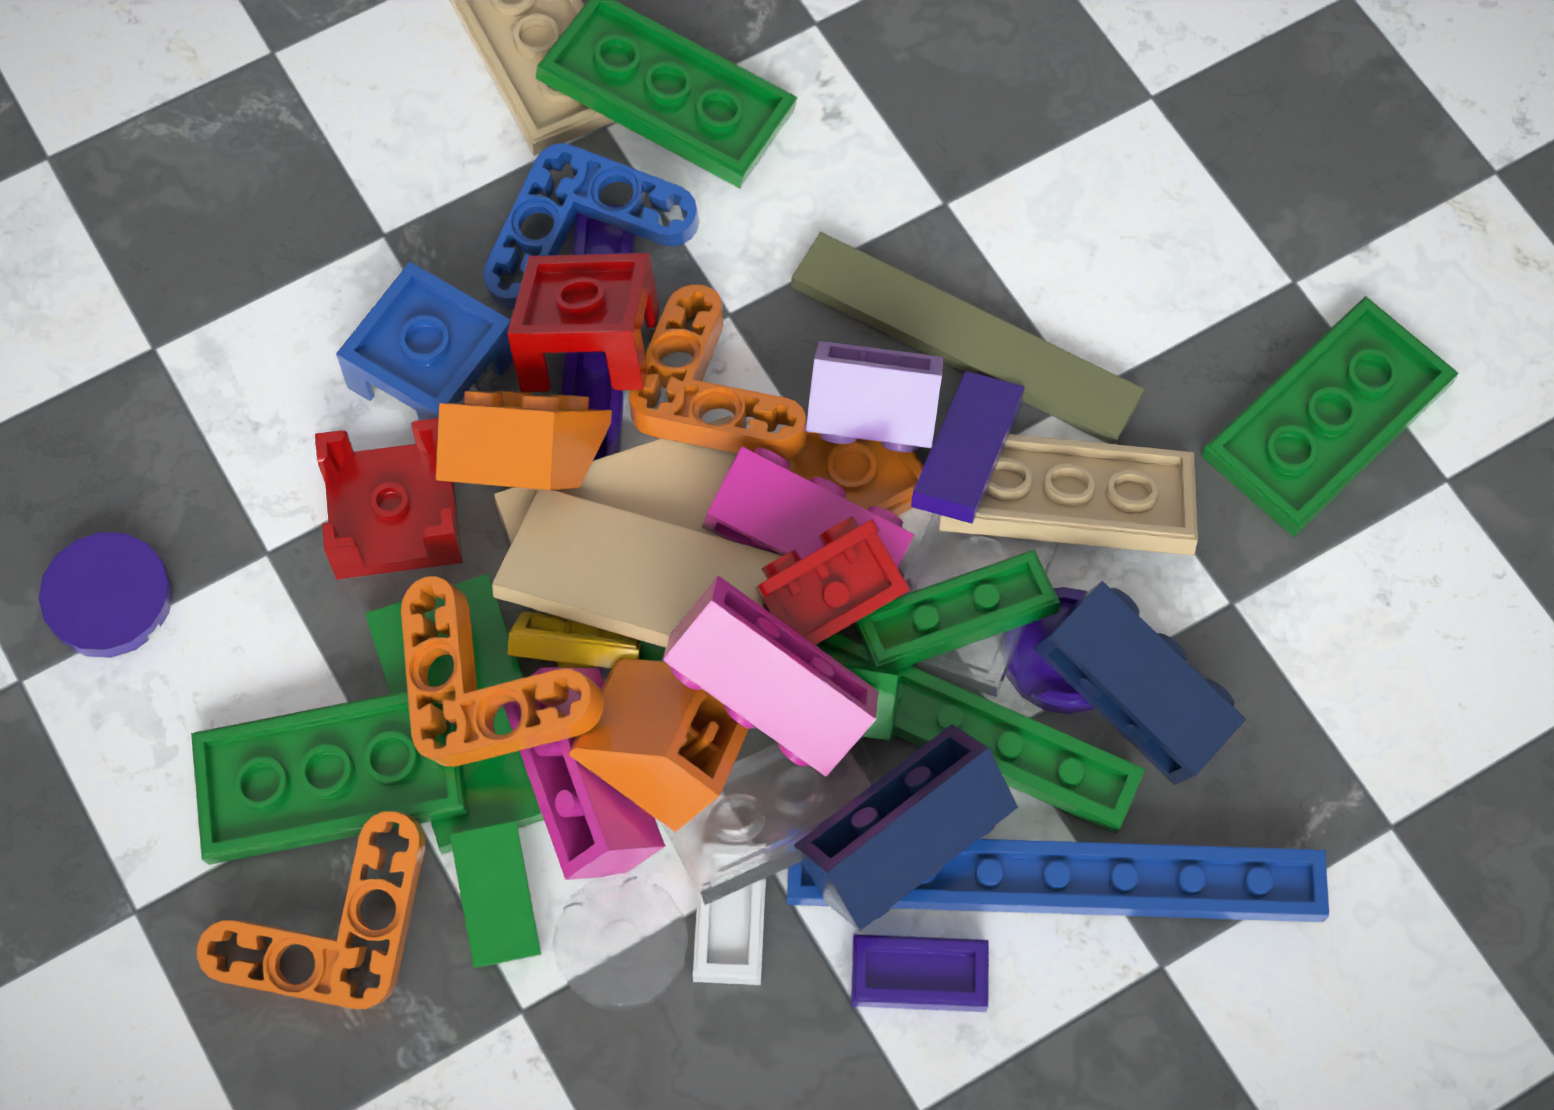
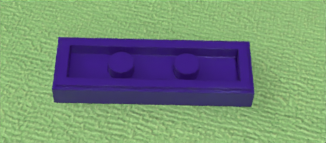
M965 371L913 490L911 507L973 524L1022 404L1025 386Z

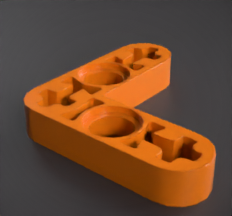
M694 284L681 287L673 292L667 301L645 353L647 376L644 390H630L629 393L631 418L634 426L641 433L652 437L737 454L741 446L752 452L756 448H764L778 454L785 460L799 454L806 445L807 431L805 412L796 401L786 397L702 381L723 330V309L719 294L710 287ZM698 312L692 324L693 332L687 330L686 318H692ZM673 352H685L693 357L691 362L680 367H670L661 362L666 355ZM661 387L666 388L668 402H662L658 409H650L657 406L662 395ZM714 409H725L735 415L732 420L722 425H710L701 419L705 413ZM747 417H752V418H754V419L749 418V428L746 429V426H747V420H746V418H747ZM777 425H786L780 429L779 433H771L777 428Z
M429 576L417 580L407 589L402 599L401 618L410 725L414 747L421 755L445 767L460 766L580 736L590 731L599 722L604 709V698L601 689L591 679L571 668L557 669L477 690L470 609L466 596L451 583L437 576ZM439 597L445 601V606L436 609L434 623L425 617V614L435 609V599ZM438 631L445 634L449 638L439 637ZM451 654L454 661V671L446 683L438 687H431L427 678L431 664L436 658ZM572 689L581 695V700L571 704L570 715L567 716L560 710L552 708V706L567 702L568 690ZM536 699L550 708L540 710ZM517 701L522 710L518 726L512 732L498 735L493 726L497 710L508 702ZM433 703L443 704V710L437 708L436 706H434V705H432V704H433ZM446 720L457 725V730L447 735L446 746H443L436 742V736L446 732Z
M396 811L381 812L372 816L364 824L358 839L337 939L246 920H223L210 925L200 937L197 944V959L201 969L208 977L219 982L351 1009H367L385 1002L392 995L397 984L424 857L425 834L422 826L414 817ZM393 822L400 824L399 835L409 839L407 852H395L390 872H404L402 885L389 879H367L369 866L376 870H383L386 849L376 845V838L378 833L390 832ZM376 889L388 892L396 904V915L393 921L381 930L369 927L363 921L360 914V905L363 898L369 892ZM233 932L238 933L237 945L244 948L262 950L266 949L265 936L272 938V942L263 958L264 978L257 976L262 962L253 960L233 961L230 969L225 968L226 957L216 953L218 941L230 940ZM354 934L366 940L388 939L390 941L388 953L381 949H376L372 952L370 971L380 975L379 986L366 988L363 997L357 995V983L347 980L349 968L361 967L367 948V946H352ZM294 944H301L307 947L315 959V969L312 976L302 984L288 981L280 969V959L283 952Z

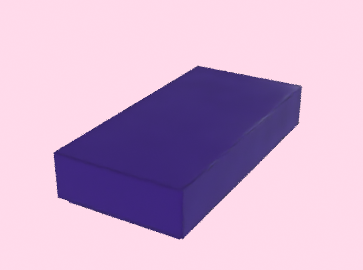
M853 934L851 1007L987 1012L989 999V940Z

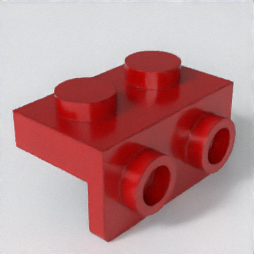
M851 516L819 535L824 547L801 559L796 549L761 568L767 580L757 585L755 589L768 612L816 645L908 592L910 588L877 534L879 528L874 519L858 526L854 517Z

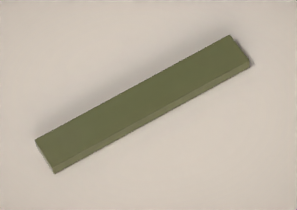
M821 231L791 277V288L927 355L944 357V363L964 373L968 371L1025 386L1023 402L1108 444H1117L1142 399L1144 388Z

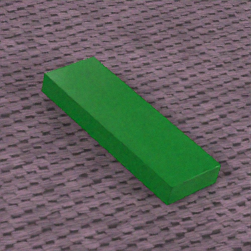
M1035 549L899 596L854 622L873 668L896 671L1059 613L1060 601Z

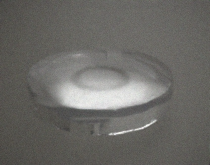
M619 873L592 880L574 892L564 905V911L559 916L557 926H555L553 946L558 970L574 994L594 1007L623 1012L649 1006L671 990L684 970L689 940L683 912L667 890L655 883L653 885L647 880L638 879L637 876Z

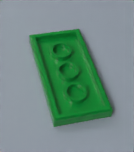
M588 0L537 65L536 79L739 189L794 112L798 97L616 0Z
M1365 296L1204 447L1201 457L1291 536L1295 537L1454 383L1459 373Z
M485 574L454 584L453 586L466 596L469 604L477 690L522 679L523 675L517 657L507 655L509 634L497 598L493 597L492 583L489 575ZM439 597L435 599V609L425 614V617L434 623L436 609L445 606V601ZM402 601L365 613L390 694L408 690L401 618ZM438 631L439 637L449 638L445 634ZM451 654L442 655L431 664L427 677L430 686L446 683L454 671V661ZM503 705L497 710L494 717L493 726L498 735L512 732ZM520 751L464 764L463 773L469 814L432 821L431 825L441 854L452 851L450 833L517 821L519 829L544 820Z
M442 684L432 685L431 687H438ZM408 690L191 733L201 859L209 865L359 836L364 824L372 816L381 812H403L414 817L419 824L469 814L463 765L445 767L421 755L414 747L411 736ZM433 703V704H432V705L436 706L437 708L443 710V704H439V703ZM446 720V732L436 736V742L443 746H446L447 735L457 730V725ZM393 822L392 829L399 828L400 824Z

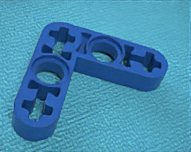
M564 143L550 145L542 150L535 159L486 261L483 271L484 283L497 304L503 308L514 309L521 284L513 283L509 290H505V286L500 278L502 273L512 275L519 264L520 257L516 249L512 247L517 246L526 253L520 265L521 273L524 275L529 256L558 255L577 213L661 245L671 247L683 245L691 240L698 231L700 220L695 199L689 191L679 185L576 146ZM566 164H570L575 177L573 179L564 177L555 192L559 204L563 205L560 207L550 199L555 187L550 171L552 169L562 171ZM614 182L628 184L633 189L631 200L623 207H607L600 201L601 192L606 186ZM646 193H650L649 199L652 208L663 212H670L674 205L680 206L684 220L673 219L669 227L663 226L660 214L655 210L644 207ZM643 211L642 217L638 218L640 213ZM544 213L552 217L554 220L553 229L544 238L534 240L522 234L523 222L532 214Z

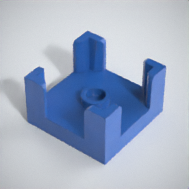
M409 262L338 350L336 355L348 389L371 401L375 397L372 384L416 410L418 420L439 418V403H460L465 391L470 390L492 360L496 374L502 376L513 362L507 335L511 320L414 263Z

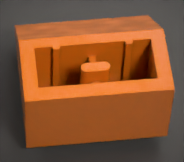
M465 391L464 403H439L436 480L541 490L580 488L609 429L612 410L589 409V397L539 396L533 395L530 392Z
M620 658L613 665L601 688L604 698V709L599 722L590 731L576 737L568 755L671 830L677 832L720 796L749 728L736 722L727 713L724 704L702 688L700 690L692 689L679 681L670 670L668 663Z

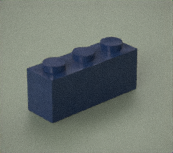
M1101 581L1085 593L1033 649L1173 785H1176L1196 776L1242 725L1246 718L1233 707L1235 705L1234 700L1223 686L1211 679H1204L1186 662L1187 655L1174 639L1162 633L1157 634L1139 616L1138 606L1126 593L1117 588H1110Z
M951 724L793 846L826 904L857 930L861 931L871 922L885 915L894 904L927 878L940 872L945 864L973 842L990 833L1000 821L1016 810L1018 806L989 747Z

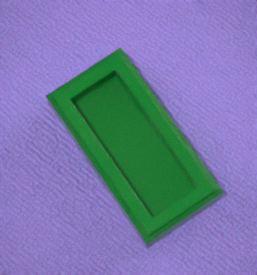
M517 821L450 833L473 968L477 969L540 956L541 949Z

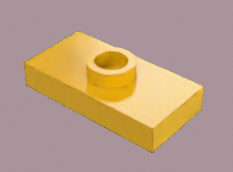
M523 611L509 633L507 655L557 661V666L560 668L603 667L612 669L613 665L620 658L640 660L641 640L556 615Z

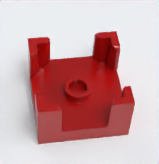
M650 253L528 257L507 332L521 392H547L550 390L551 381L544 353L605 352L613 389L644 390L647 363L641 336L642 322L645 319L647 328H656L660 314Z
M439 418L418 420L411 423L416 444L362 451L353 450L347 431L315 433L316 457L325 482L328 522L322 523L324 551L336 580L463 563L454 482L436 480Z

